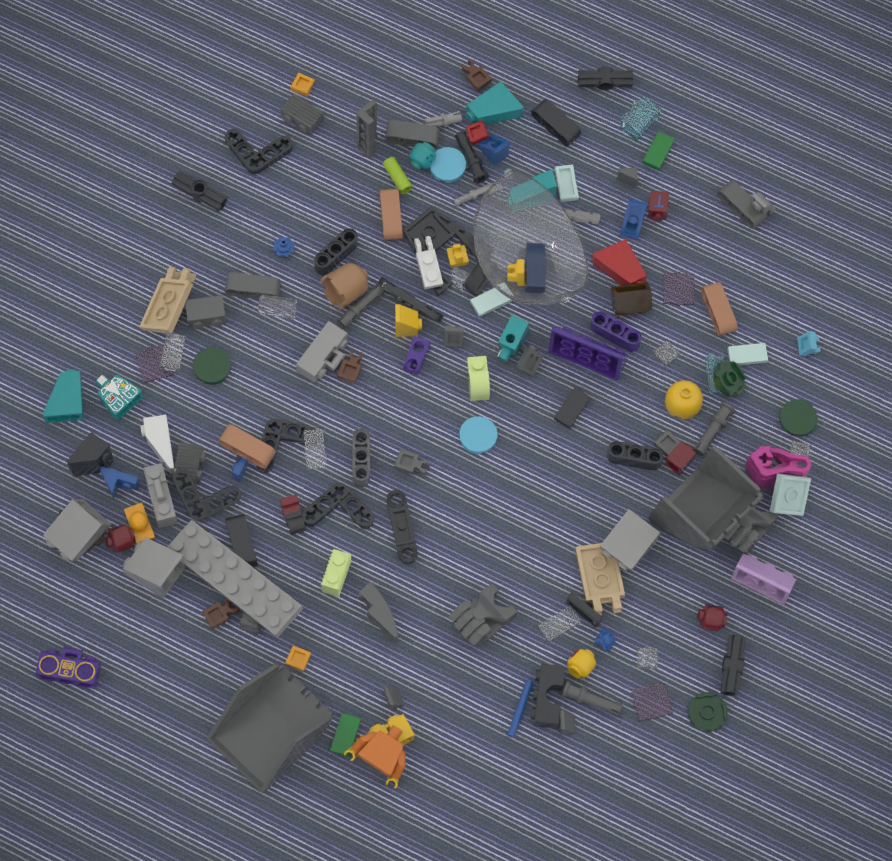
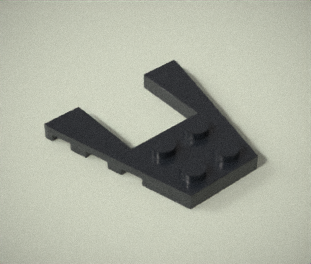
M432 207L403 229V233L415 255L417 252L414 239L419 238L422 251H427L425 243L427 236L431 237L435 252L454 236L465 245L478 261L481 257H487L494 252L492 246L489 247L480 238L466 232V229L460 225L457 226L451 222V219ZM441 269L443 286L433 288L437 296H440L453 284Z

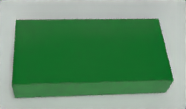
M657 132L642 164L659 171L675 138Z
M344 713L341 714L330 752L344 756V752L354 744L361 718ZM348 752L345 756L350 757L351 753Z

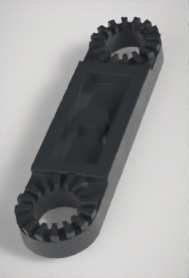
M384 277L380 278L378 284L394 293L396 300L403 304L406 301L411 304L410 308L412 310L418 311L419 314L422 311L436 321L441 322L444 317L441 313L436 312V310Z
M392 490L387 495V506L398 558L404 564H412L417 560L418 551L406 496L400 490ZM399 496L402 502L395 505L391 502V498ZM405 550H411L413 556L407 559L403 557L402 553Z

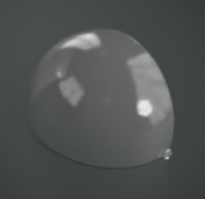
M507 169L504 171L505 175L495 181L485 192L476 211L473 237L479 264L491 284L500 293L516 302L531 306H548L560 302L566 303L584 289L588 279L587 257L580 236L564 208L543 185L528 175ZM526 242L545 244L546 288L544 293L525 292V286H517V282L508 281V265L516 264L517 259H524L525 263Z

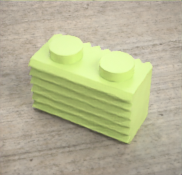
M334 549L329 558L325 575H323L321 590L324 593L339 597L351 564V554Z

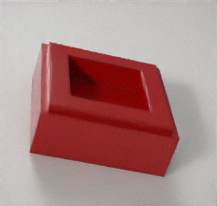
M482 120L466 127L472 145L489 138Z

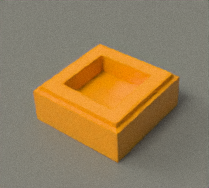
M298 73L290 87L291 91L307 97L315 83V79Z
M292 646L285 665L304 672L311 657V652Z

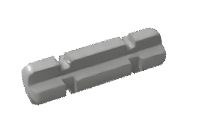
M566 209L564 219L599 224L600 214H590V212L577 210L573 212V210Z

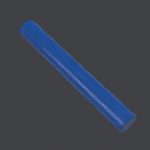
M530 680L525 682L507 734L511 738H515L533 686V682Z

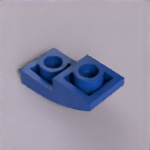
M236 454L238 460L234 463L231 470L233 479L240 482L249 461Z

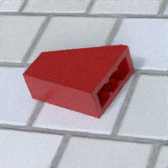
M626 239L593 253L592 264L621 286L646 282L647 275Z

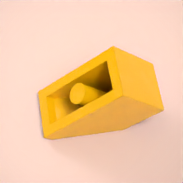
M395 304L396 337H418V330H422V318H418V311Z

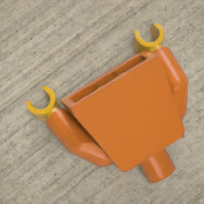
M392 725L387 734L381 730L378 733L374 731L360 736L352 747L344 752V756L348 752L352 753L353 758L350 761L359 757L388 776L386 785H388L389 781H394V788H397L399 778L405 769L406 753L403 750V745L397 741L403 731Z

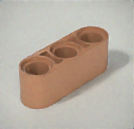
M398 189L380 190L384 240L403 239Z
M716 282L701 287L703 300L718 336L737 331V322L722 284Z
M230 424L218 440L226 449L263 469H266L276 453L275 449Z

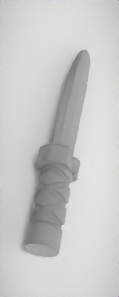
M496 182L476 190L472 189L469 193L454 199L453 202L455 206H459L471 199L475 200L477 196L503 186V183Z

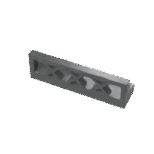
M373 99L356 112L357 148L368 159L375 155V139L377 138V102Z

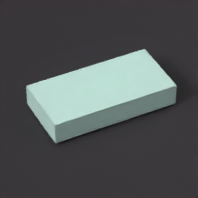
M573 165L556 166L555 175L560 202L578 200L579 196Z
M504 284L470 299V303L479 317L512 302V297Z
M765 343L729 346L727 348L729 361H734L739 366L768 362Z

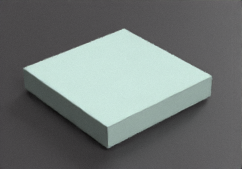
M777 474L769 511L803 516L811 478Z

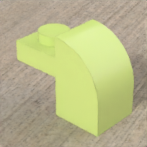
M486 356L467 357L470 401L489 400L490 383Z

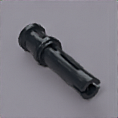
M458 132L455 135V139L466 158L467 169L471 171L474 183L479 184L489 178V174L485 172L482 160L476 156L466 132Z

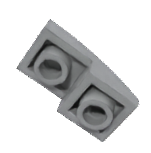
M756 192L752 195V205L757 211L761 210L764 214L768 212L770 215L775 211V207L761 193Z

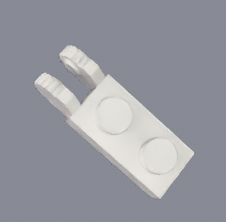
M427 236L425 238L427 251H422L419 238L414 239L417 252L416 258L424 289L443 286L431 237Z

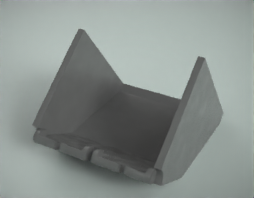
M714 445L698 468L668 498L664 496L648 519L653 524L696 548L711 549L738 524V521H741L751 511V507H754L763 498V494L760 492L761 488Z
M275 664L241 685L206 738L262 794L317 741L332 723V715L334 714L325 704L318 708L317 706L321 701L310 690L304 694L303 692L307 687L296 677L290 681L289 678L292 676V673L283 664L280 666Z

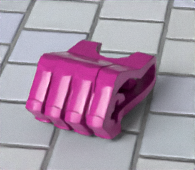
M760 446L746 460L745 470L759 488L764 489L775 486L777 474L807 477V473L812 465L810 459L806 456L791 454L782 449L771 448V446ZM772 459H774L779 465L770 468ZM798 462H803L806 464V468L796 464Z

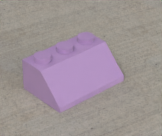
M744 553L731 578L783 605L796 582L792 574L785 571L781 572L772 564H764L758 561L757 557Z

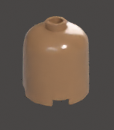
M347 263L322 277L320 282L326 287L323 292L333 306L337 304L341 310L366 293L368 289V274L364 268H360L353 263Z

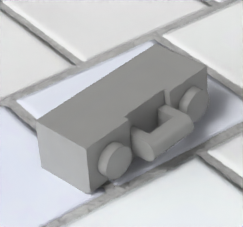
M328 321L297 362L296 371L314 383L318 378L322 379L327 372L326 367L334 371L345 357L339 350H344L348 344L347 332ZM333 355H335L334 359L330 363V359Z
M162 463L144 467L143 470L158 528L178 524Z

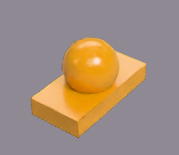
M139 503L125 508L124 512L130 527L133 529L136 544L140 541L143 542L145 537L154 540L155 536L143 504Z

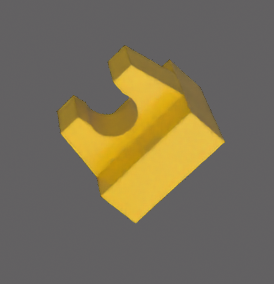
M456 244L452 248L446 249L450 268L469 265L465 245L460 246V244Z
M517 259L516 264L508 265L507 278L508 281L517 282V286H525L524 259Z

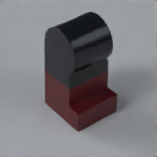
M297 494L280 499L290 535L306 531Z

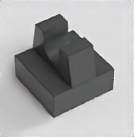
M445 326L444 346L462 347L464 327Z

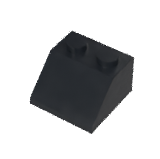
M91 432L67 460L70 474L73 477L101 473V466L109 468L113 462L110 445Z

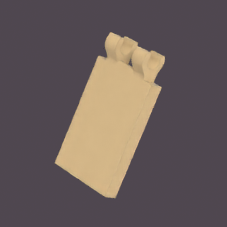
M169 267L166 277L160 278L139 326L143 331L172 334L193 284L191 282L196 278V274L190 273L191 269L184 268L182 272H175L176 267Z
M602 543L578 546L575 548L586 603H592L593 610L600 616H602L603 612L601 604L612 602L613 614L621 613L622 605L620 598H625L620 568L617 565L618 561L613 557L609 559L601 553L603 549L600 545Z

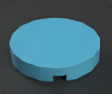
M445 147L435 152L436 158L429 167L435 179L451 183L459 180L464 175L466 160L459 150Z
M481 416L466 420L459 432L463 448L474 454L490 451L495 446L498 436L497 428L493 422Z

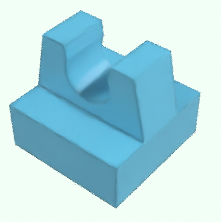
M809 331L797 338L799 355L807 356L821 352L820 348L817 347L819 337L815 335V332Z

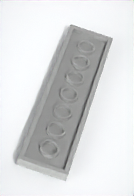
M193 520L167 546V548L183 555L185 566L277 638L304 609L301 604Z

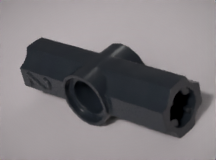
M601 67L597 70H578V87H598L599 90L604 91L611 90L613 87H633V71L613 70L610 67Z
M181 170L176 173L172 181L174 187L192 196L193 200L203 202L217 211L222 210L228 200L227 196L207 186L204 180H197ZM199 189L204 190L201 193L196 192Z
M729 635L726 655H724L722 664L723 678L720 693L725 696L732 697L738 695L740 676H742L744 668L743 654L746 638L741 635Z

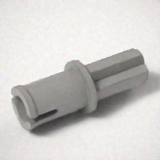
M460 111L449 114L441 113V116L425 119V125L443 126L444 128L447 125L462 122Z

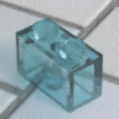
M645 96L640 100L637 99L633 103L630 112H625L621 117L620 130L638 142L660 116L661 107Z

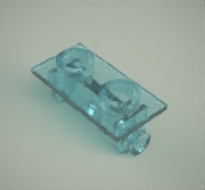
M713 353L707 355L708 395L721 392L714 382L713 372L715 366L724 361L723 355L717 357Z

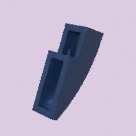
M526 242L525 292H545V244Z

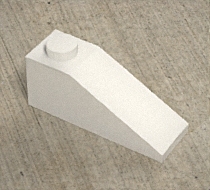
M160 415L143 418L144 425H140L142 437L146 436L147 443L172 475L174 461L167 416Z

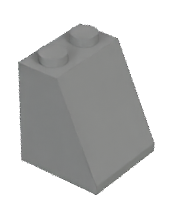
M72 499L43 536L47 539L46 543L52 548L56 547L61 551L60 555L64 559L76 561L112 524L84 499Z
M628 509L600 545L603 549L601 553L609 559L613 557L619 561L617 565L624 571H627V569L632 571L659 539L660 532Z
M145 537L143 542L140 541L136 545L135 553L132 557H128L123 564L124 574L164 599L186 568L184 558L180 553Z

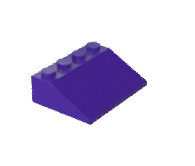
M555 326L551 330L548 353L618 381L628 354L623 350L613 349L604 342L591 340L587 335L576 334L567 327Z

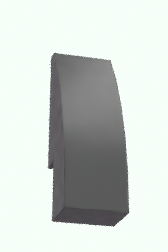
M369 582L359 592V599L370 608L367 611V617L396 643L398 641V633L392 612L380 592Z

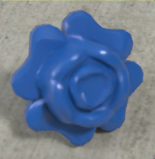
M280 236L278 240L274 241L273 251L277 252V256L288 257L289 253H294L293 247L295 242L291 241L290 237L284 238Z
M602 628L599 637H596L594 642L596 645H601L604 651L609 652L616 640L614 634L609 632V629Z

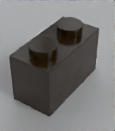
M648 282L611 287L612 309L615 315L626 316L629 313H645L653 310L652 290Z

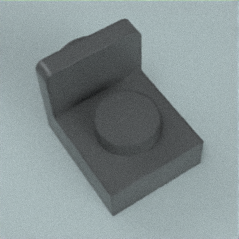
M521 344L520 348L524 352L516 367L534 376L544 355L538 353L539 349L530 344L527 347Z

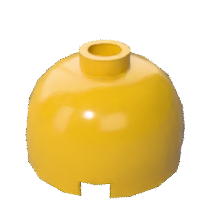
M681 380L669 387L664 403L667 411L672 416H677L684 420L690 419L699 413L703 403V395L701 389L695 383Z

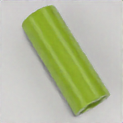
M395 157L386 159L383 162V166L400 193L406 194L411 191L413 186Z

